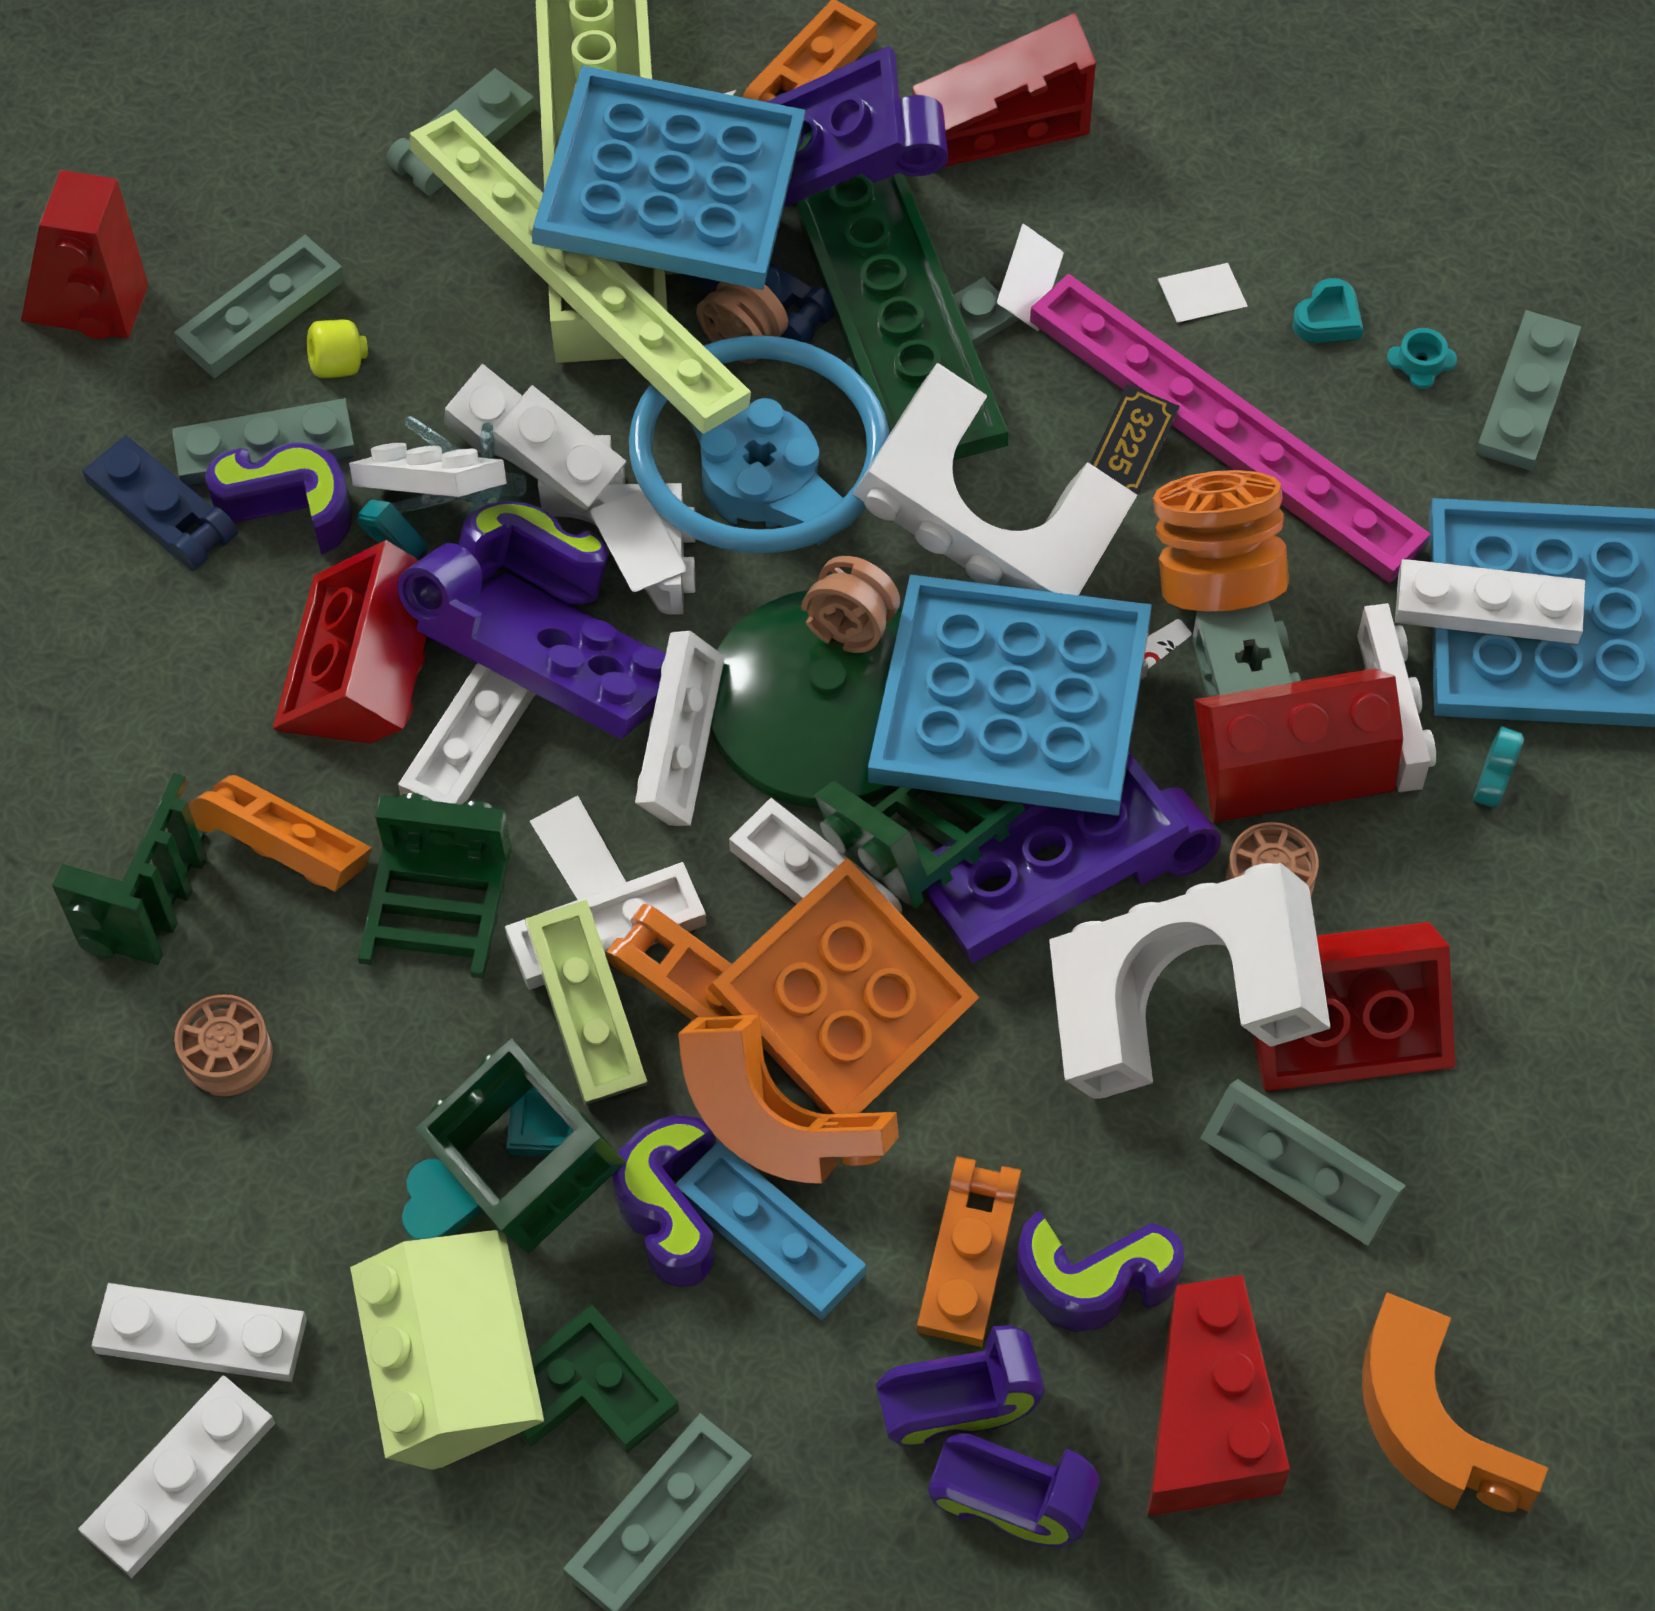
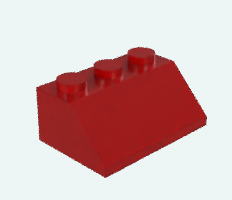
M385 540L313 576L272 729L279 732L368 744L404 729L412 714L413 705L411 697L417 674L425 661L424 645L427 636L417 631L418 620L411 616L401 603L398 594V581L401 574L417 563L418 559Z
M1374 668L1194 699L1210 814L1213 822L1395 791L1404 737L1396 676Z
M1430 922L1317 935L1331 1029L1272 1047L1252 1034L1264 1091L1455 1068L1450 946Z

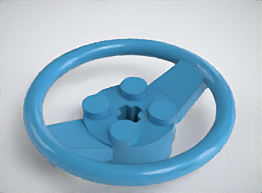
M742 336L720 340L704 346L722 364L747 359H768L789 362L815 371L840 388L852 401L860 414L866 431V458L858 480L844 498L818 476L819 447L807 424L790 412L784 411L781 405L773 399L762 398L753 403L750 402L749 408L705 434L690 422L700 443L702 493L712 510L730 523L737 524V518L750 522L766 521V527L781 525L784 528L744 529L718 523L695 512L672 493L657 469L653 454L654 427L660 411L668 399L652 384L647 387L635 409L630 426L629 455L632 469L638 485L654 509L665 520L692 538L722 549L745 553L791 551L815 543L818 546L821 545L829 537L851 526L853 521L866 510L864 502L852 493L890 435L889 427L880 401L871 387L853 368L834 355L804 342L774 336Z

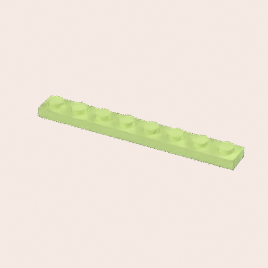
M456 109L410 133V150L699 431L705 434L749 408L751 391L614 260L532 244L533 225L543 192Z

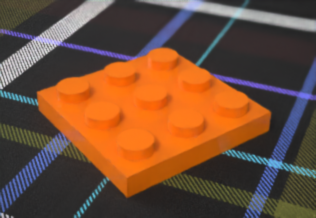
M848 857L707 988L733 1016H760L763 1048L825 1114L861 1113L980 998Z

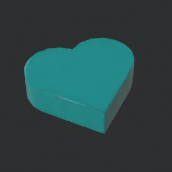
M1327 278L1318 282L1312 290L1311 298L1304 299L1298 303L1294 310L1292 327L1295 334L1303 340L1316 343L1361 339L1363 324L1353 287L1348 282L1339 278Z
M372 499L356 514L357 523L362 530L378 543L387 540L416 559H419L428 549L423 538L390 502Z
M1500 727L1489 749L1473 802L1493 809L1495 806L1498 807L1524 741L1522 733Z
M534 1086L510 1109L506 1147L508 1155L547 1157L573 1132L570 1126Z
M424 1160L416 1164L409 1172L406 1181L410 1200L404 1207L402 1221L405 1232L411 1241L452 1236L484 1212L441 1160Z

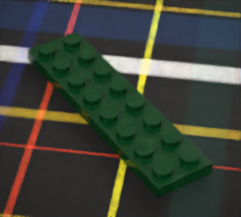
M812 131L805 134L804 141L797 151L803 149L808 144ZM898 173L874 184L866 176L860 174L793 203L823 286L828 291L834 315L854 368L871 387L880 401L886 416L889 432H892L921 384L935 365L939 363L987 395V398L959 441L953 461L1008 446L1007 427L905 175Z

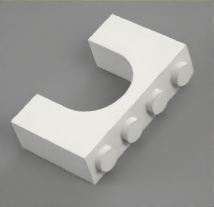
M937 363L917 390L852 494L860 498L866 508L875 516L883 520L894 521L914 534L918 543L925 549L933 553L944 554L964 567L970 578L977 583L1079 595L1137 495L1087 462L1067 485L1043 525L1024 531H1010L984 522L961 499L954 483L952 465L956 447L987 398V395Z
M1282 863L1255 865L1247 869L1242 876L1218 884H1198L1189 888L1185 895L1161 903H1141L1132 907L1127 914L1103 922H1084L1075 926L1070 933L1049 939L1065 1081L1093 1099L1106 1098L1153 1083L1145 1018L1149 993L1162 970L1176 957L1195 947L1211 944L1227 946L1233 964L1241 1026L1268 1046L1272 1047L1331 1029L1309 886Z

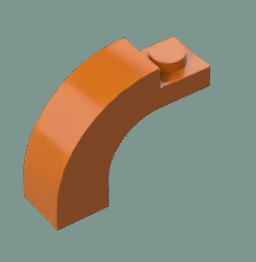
M759 1015L697 1017L678 1033L683 1074L696 1109L713 1134L730 1151L757 1169L787 1180L804 1183H823L837 1167V1157L841 1158L842 1164L848 1166L872 1164L879 1161L880 1156H884L899 1138L897 1112L822 1114L802 1108L788 1099L775 1085L767 1070L763 1054Z
M1387 1292L1369 1337L1362 1368V1390L1365 1409L1374 1435L1384 1453L1398 1471L1421 1492L1453 1510L1457 1506L1465 1487L1476 1490L1477 1498L1493 1509L1503 1512H1515L1518 1507L1529 1512L1541 1491L1548 1467L1481 1441L1465 1432L1450 1418L1441 1404L1437 1393L1435 1365L1451 1317Z

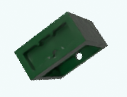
M512 1038L499 1050L486 1056L478 1066V1069L451 1095L438 1101L431 1109L430 1114L414 1128L496 1226L528 1254L626 1163L541 1066ZM534 1086L570 1126L573 1132L502 1198L463 1152Z

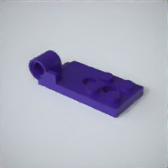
M890 46L766 101L806 110L798 148L803 143L805 134L812 131L808 144L803 149L797 151L784 207L860 174H863L875 184L898 173L916 177L930 175L941 170L948 162L943 106L937 99L925 95L899 98L895 51Z
M446 543L439 546L401 574L398 581V594L401 603L407 612L418 620L417 631L621 740L654 712L661 680V668L666 656L659 649L636 641L617 631L611 624L602 620H596L507 572L482 580V571L476 558L467 549L457 544Z
M1129 752L1119 816L1022 803L1025 812L1007 825L1009 836L1001 842L993 837L978 848L981 858L973 864L965 859L950 870L953 878L952 881L944 887L934 882L922 893L973 964L1132 874L1139 885L1142 886L1167 871L1175 876H1186L1197 872L1206 866L1217 854L1221 845V836L1185 790L1181 788H1168L1160 791ZM1055 845L1065 849L1059 857L1050 861H1040L1034 858L1040 849L1047 846ZM942 846L933 851V853L940 856L948 848ZM1001 876L1010 878L1009 883L1000 890L987 892L979 889L981 884L990 877Z

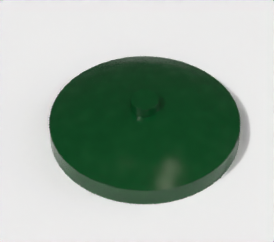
M809 590L788 594L758 607L734 626L717 649L725 658L710 730L719 752L729 766L748 784L762 793L777 800L807 808L820 809L815 794L833 780L866 803L885 797L900 788L899 786L869 783L868 765L902 610L898 608L894 617L886 623L885 632L873 649L862 653L843 651L844 643L833 638L829 644L825 643L808 627L806 621L809 618V614L807 611L801 610V605Z

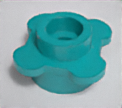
M1429 328L1411 330L1404 336L1401 346L1390 348L1387 354L1388 365L1391 368L1402 370L1410 377L1411 384L1420 389L1431 387L1437 375L1442 371L1453 370L1457 362V356L1453 350L1448 349L1445 338L1439 332ZM1424 356L1427 360H1418L1417 357Z

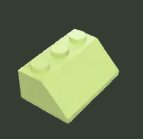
M491 1230L404 1241L350 1267L386 1459L431 1470L442 1468L544 1422L507 1239L502 1231Z

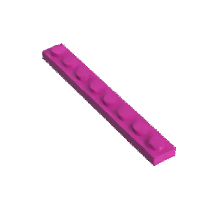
M1069 273L1031 307V323L1123 390L1128 384L1179 405L1180 408L1172 425L1233 470L1260 472L1275 477L1282 485V506L1388 583H1391L1398 576L1402 559L1414 560L1427 547L1430 538L1428 531Z

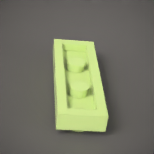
M587 899L526 918L525 925L584 1105L646 1086L647 1079Z

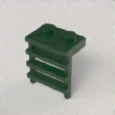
M173 773L123 881L62 864L52 887L79 946L86 952L105 959L113 958L114 954L118 953L159 965L163 956L157 940L161 930L174 933L178 921L172 906L176 898L189 900L193 891L187 876L190 867L203 869L207 861L202 845L206 834L196 828L187 801L180 799L187 784L185 776Z
M834 780L815 794L825 819L820 823V827L830 844L887 888L892 894L914 909L924 903L921 894L934 882L944 887L952 881L953 878L950 870L964 859L971 864L981 858L978 848L992 837L999 842L1010 835L1007 825L1025 812L1022 802L1008 801L995 812L972 796L906 787L898 788L878 805L872 807ZM925 791L928 795L976 827L966 834L914 798ZM897 812L902 818L948 849L940 856H937L912 839L910 832L890 819V817Z
M415 793L403 794L400 797L380 795L375 819L383 847L358 953L359 964L372 965L375 947H389L473 958L470 970L471 977L484 979L487 961L490 959L492 949L491 942L494 927L497 925L501 893L504 891L507 864L512 852L505 809H497L481 801H465L462 804L438 802ZM393 879L484 890L487 893L485 903L479 904L388 893L390 880ZM384 912L480 924L478 936L475 938L380 925Z

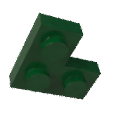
M591 1304L530 1353L544 1422L519 1434L532 1447L582 1405H585L622 1449L629 1453L679 1411V1404L668 1389Z

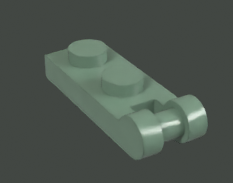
M495 68L430 122L456 109L491 144H494L536 109L535 99L533 95ZM400 138L391 145L386 155V164L400 175L408 173L412 176L414 186L426 195L431 196L445 184L410 150V138Z

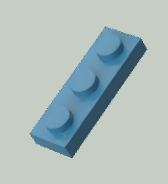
M720 1140L675 1184L698 1215L821 1321L866 1275V1264L752 1166L730 1151Z

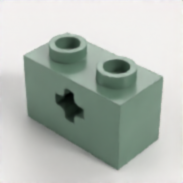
M1269 601L1254 607L1231 611L1196 612L1192 643L1207 697L1301 681L1297 672L1289 673L1285 659L1289 654L1286 627L1283 621H1274Z

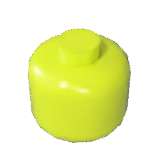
M324 320L312 323L307 334V354L310 369L319 378H339L356 374L360 368L361 359H366L368 355L366 337L359 336L356 325L349 320Z

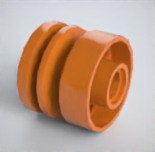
M1212 471L1189 475L1171 481L1156 490L1153 497L1154 513L1159 518L1156 525V536L1163 544L1169 545L1162 550L1159 557L1162 596L1169 604L1182 609L1204 612L1231 611L1254 607L1274 600L1287 590L1289 584L1287 547L1280 537L1275 536V534L1282 530L1284 525V513L1279 509L1283 499L1282 485L1275 477L1253 471Z

